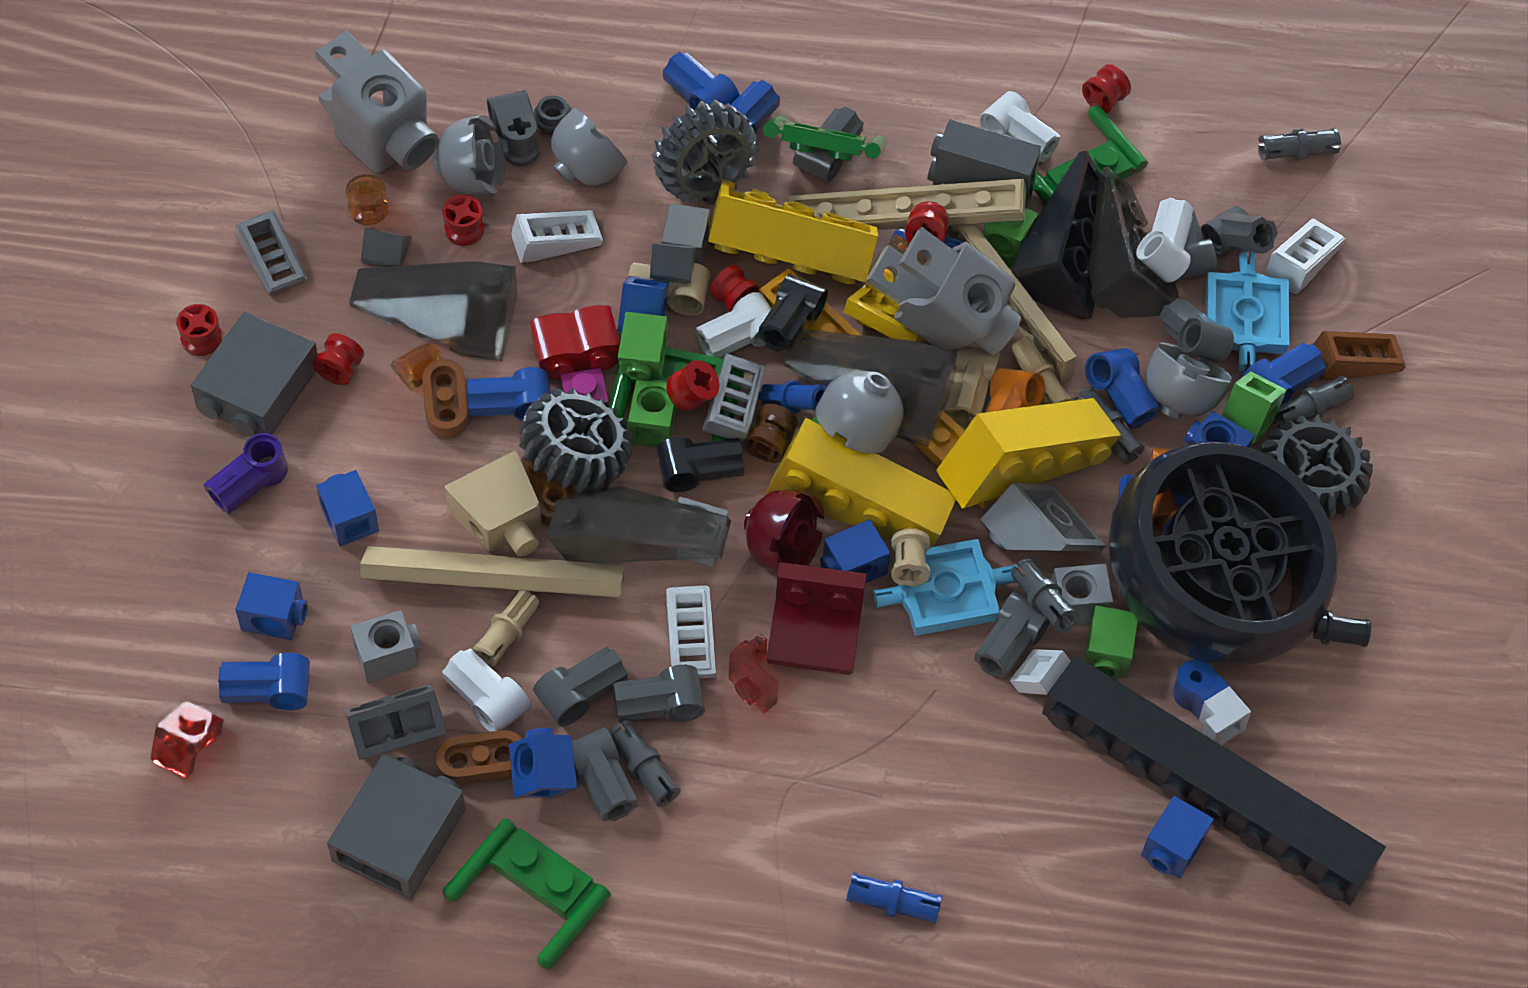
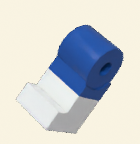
M1189 660L1179 667L1173 687V697L1178 705L1184 709L1191 710L1203 725L1202 734L1223 745L1245 731L1251 714L1250 709L1208 663L1200 660Z

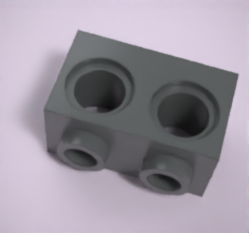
M431 684L344 709L359 760L447 734L437 696Z

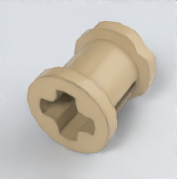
M904 529L896 532L892 536L891 547L896 552V563L891 570L893 581L899 585L911 587L926 583L930 576V567L926 564V552L930 548L928 534L917 529Z

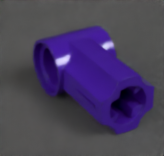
M260 433L250 437L244 445L243 453L203 484L206 492L223 512L230 514L263 486H274L286 477L288 466L281 443L275 436L267 433ZM264 457H273L268 462L259 463Z

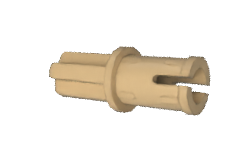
M1028 337L1016 341L1012 345L1011 351L1023 371L1040 373L1045 381L1043 404L1072 401L1054 374L1056 371L1053 364L1046 363L1033 341Z
M521 590L502 614H495L493 616L490 628L472 649L489 667H494L512 642H517L522 637L521 629L536 611L539 604L537 596L529 591Z

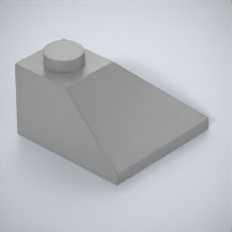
M1012 483L981 518L982 522L990 530L989 537L1004 550L1101 551L1106 546L1054 485Z

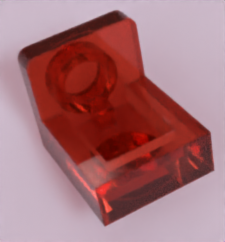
M759 634L750 642L748 640L742 641L731 652L728 679L735 685L737 694L745 703L749 705L755 704L765 714L777 704L779 683L760 665L766 659L767 639L762 634Z
M185 701L156 725L150 756L151 761L184 778H188L194 771L197 753L221 734L224 719L206 711L201 706Z

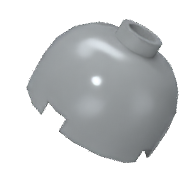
M573 108L565 115L554 129L551 138V150L558 162L553 167L569 183L574 179L589 186H599L608 183L623 171L628 165V161L612 141L595 129L596 125L576 108Z
M472 116L455 121L443 131L438 141L437 151L433 154L435 171L439 175L441 174L443 180L455 192L462 195L486 196L497 194L499 191L494 188L495 183L502 185L504 181L505 162L501 141L493 142L490 131H494L496 128L487 116Z
M1164 342L1159 343L1156 350L1153 351L1146 369V384L1153 398L1160 402L1159 410L1175 419H1180L1182 414L1199 416L1208 413L1223 399L1232 379L1226 370L1213 361L1205 358L1200 361L1182 352L1178 345Z
M849 371L832 380L815 409L817 420L826 433L833 437L835 432H838L841 436L848 439L845 446L864 453H881L885 451L897 436L904 417L901 397L890 381L878 372Z

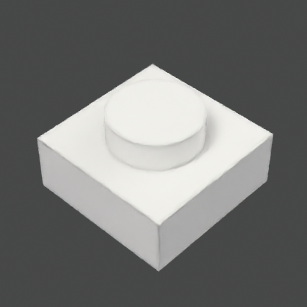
M1033 649L1010 679V682L1019 693L1047 695L1071 661L1064 651Z

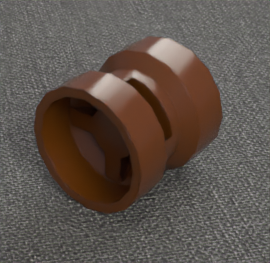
M764 404L755 418L757 425L749 430L744 440V445L758 459L766 462H778L782 459L787 449L786 440L794 435L798 427V420L791 411L782 406Z

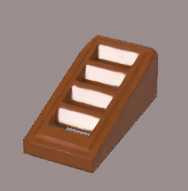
M1322 331L1313 344L1322 353V359L1326 365L1324 374L1319 377L1320 380H1335L1339 376H1344L1348 379L1402 372L1406 367L1395 334ZM1377 348H1381L1384 358L1379 357Z

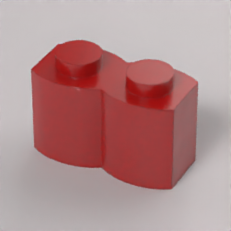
M609 305L584 307L570 314L553 313L529 321L538 367L548 372L550 378L561 380L560 374L580 370L601 368L602 371H606L619 363L618 352L620 342Z

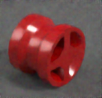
M1107 64L1097 72L1096 77H1091L1082 85V93L1090 107L1097 105L1105 113H1108L1116 106L1117 101L1123 100L1131 93V84L1127 75L1121 69Z
M457 195L448 199L442 209L445 222V236L450 242L460 246L472 245L478 242L484 233L483 211L480 202L469 195Z
M931 201L915 205L910 212L905 229L907 242L910 244L917 230L921 229L922 226L933 236L944 242L949 224V216L944 207Z
M731 265L715 277L709 288V294L716 301H723L725 309L731 312L734 305L741 298L758 292L760 286L753 280H746L743 270L737 265Z
M193 304L180 311L176 325L184 350L195 356H206L213 353L222 342V332L215 310L204 304Z
M333 333L328 336L324 343L325 351L318 353L312 364L315 371L322 378L337 385H346L354 375L352 368L361 363L365 354L362 347L353 339L342 334Z
M700 360L692 361L682 370L673 373L666 383L669 399L677 408L683 411L695 410L703 402L714 398L720 388L716 371L711 365Z

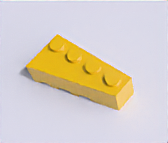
M722 179L710 222L708 242L715 243L717 250L730 254H738L739 250L754 253L756 260L768 264H777L778 260L792 263L795 270L807 274H816L817 270L831 273L834 280L845 284H855L856 280L866 282L879 237L877 227L830 212H823L822 218L814 216L815 210L805 204L791 201L784 202L782 206L776 204V200L770 197L767 192L752 189V192H745L744 194L734 191L735 182Z
M1094 398L978 413L936 469V472L961 508L964 509L1002 496L1012 483L1038 484L1091 465H1098L1111 455V448L1121 434Z
M805 418L785 451L765 492L766 495L769 492L782 489L800 490L815 495L821 500L824 516L851 526L870 519L879 535L890 540L900 530H921L928 534L930 547L935 544L944 529L956 501L949 490L876 453H864L845 446L847 438L837 433L831 437L821 425Z

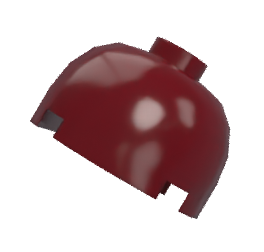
M792 489L772 491L761 498L748 511L744 520L747 546L750 555L756 562L778 574L779 562L809 566L815 557L823 532L816 530L817 517L824 519V509L821 500L815 495Z

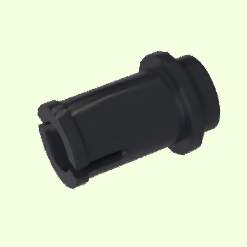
M1326 610L1321 621L1313 630V638L1321 640V644L1327 645L1329 641L1367 647L1371 635V621L1369 619L1361 620L1334 616L1332 611Z

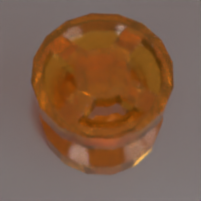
M362 174L349 181L345 193L350 217L356 223L362 225H373L382 221L388 213L386 187L383 181L371 174Z

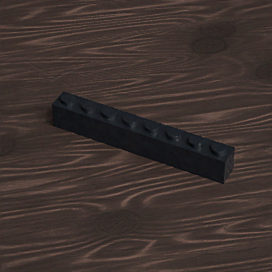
M1077 656L1072 659L1047 693L1042 714L1048 717V720L1056 728L1074 733L1085 740L1086 744L1093 751L1102 755L1107 754L1122 763L1125 769L1133 776L1142 779L1146 778L1159 786L1170 799L1175 796L1214 819L1212 825L1223 826L1239 836L1240 840L1247 847L1268 854L1279 861L1284 870L1293 875L1305 877L1316 884L1324 895L1333 900H1341L1351 906L1386 848L1382 843Z

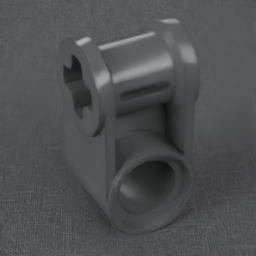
M522 90L487 98L489 118L496 128L494 132L497 134L499 141H501L506 160L516 166H526L533 163L539 155L538 143L535 138L537 122L533 115L527 91Z

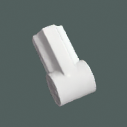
M1006 92L979 116V124L982 129L1040 145L1039 162L1044 163L1049 159L1055 148L1059 145L1061 136L1030 113L1027 102L1015 92Z
M1171 197L1160 202L1152 232L1143 238L1136 252L1138 259L1167 283L1180 278L1189 267L1191 257L1184 250L1194 210L1187 201L1175 200Z
M759 292L748 294L734 305L731 312L696 327V338L703 354L720 358L725 356L726 353L729 354L750 343L755 347L765 346V342L758 337L759 326L772 309L765 297Z
M471 648L467 651L460 650L449 660L448 665L442 671L443 679L471 705L475 717L489 732L504 730L531 708L530 700L522 688L509 677L502 679Z

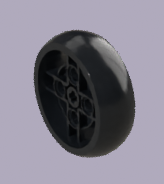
M1210 441L1184 445L1161 454L1132 477L1120 496L1111 520L1109 534L1110 563L1115 582L1125 603L1136 619L1155 638L1173 650L1195 660L1222 666L1256 664L1278 657L1299 645L1312 633L1324 616L1333 597L1338 569L1337 548L1330 522L1323 507L1310 488L1292 470L1271 456L1253 448L1227 442ZM1171 491L1176 508L1168 517L1162 535L1154 537L1152 511L1155 498L1159 494ZM1290 568L1292 577L1290 606L1287 614L1278 618L1271 597L1279 588L1286 569Z

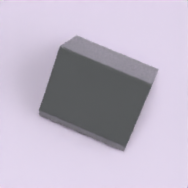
M375 227L365 228L361 262L400 270L411 243L412 235Z
M653 243L650 279L691 283L697 247Z

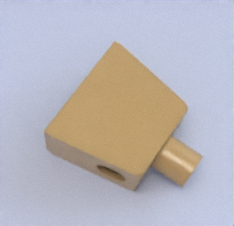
M516 451L444 486L447 509L487 551L494 552L509 544L518 557H524L531 554L538 547L539 541L533 534V531L542 525L540 505Z

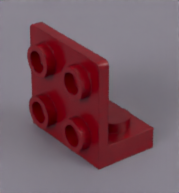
M779 562L776 600L766 657L767 663L847 675L852 674L866 574Z

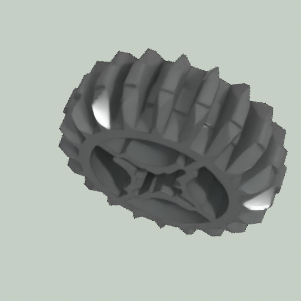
M700 100L697 109L693 110L686 106L683 116L677 117L672 115L673 124L670 127H661L664 137L654 140L657 151L651 154L655 163V173L664 188L682 202L689 200L695 205L701 199L711 204L714 196L718 195L722 179L735 182L734 189L738 190L737 182L740 178H749L746 169L756 165L753 155L759 151L755 142L757 139L756 132L749 124L750 121L747 117L729 103L723 105L717 100H714L710 106Z
M572 387L565 394L557 388L551 395L543 393L537 401H534L528 407L520 425L519 447L525 450L524 460L534 462V472H544L547 474V483L557 480L561 482L563 490L568 485H573L579 493L586 487L596 492L602 486L609 487L611 483L624 473L632 455L633 445L631 444L633 433L627 430L628 420L617 418L618 408H608L605 406V398L597 401L591 398L589 391L585 395H579Z
M1302 414L1296 419L1295 424L1286 419L1281 424L1280 429L1274 428L1269 433L1268 439L1262 444L1260 452L1271 456L1283 465L1285 463L1289 465L1288 468L1300 477L1316 496L1329 522L1331 519H1334L1335 514L1344 518L1351 508L1356 509L1361 504L1364 494H1367L1371 485L1370 478L1373 474V465L1369 463L1371 458L1370 451L1361 449L1363 446L1362 437L1351 438L1350 426L1341 430L1336 427L1335 418L1327 424L1321 421L1319 414L1313 418L1312 422H1308Z

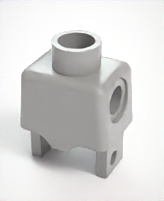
M346 30L315 51L316 59L338 79L333 86L319 95V102L326 108V112L333 122L335 137L375 173L385 171L396 162L404 170H414L430 158L438 145L439 138L427 126L426 91L386 49L372 55ZM337 53L345 55L342 59H334L332 56ZM383 90V104L380 105L372 95Z
M924 228L917 230L904 255L890 245L885 247L866 279V282L899 304V308L894 316L896 321L944 352H952L975 343L990 355H994L1008 343L1020 323V314L1006 305L1015 287L1014 279L967 241L950 248ZM918 252L923 253L927 259L924 265H921L917 260ZM885 269L893 273V282L885 279Z

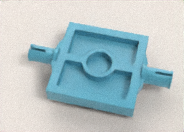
M1246 251L1239 254V271L1229 274L1208 272L1205 281V315L1215 323L1230 327L1233 331L1234 345L1232 350L1239 352L1238 370L1241 373L1245 372L1246 366L1248 369L1255 363V353L1285 354L1289 347V279L1271 278L1256 273V254L1250 252L1247 260L1248 252Z
M978 539L930 547L926 552V564L930 567V576L926 583L914 587L898 584L896 587L873 590L874 602H876V608L901 603L909 614L914 636L995 622L1000 612L995 596V588L998 585L1015 583V580L1011 577V571L1014 566L1017 568L1018 566L1014 564L1012 566L992 569L991 565L983 557Z

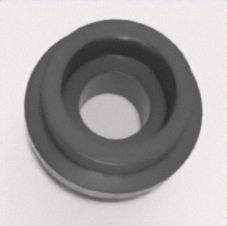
M547 96L541 99L534 109L537 127L542 131L553 133L562 118L572 110L566 100L559 96Z

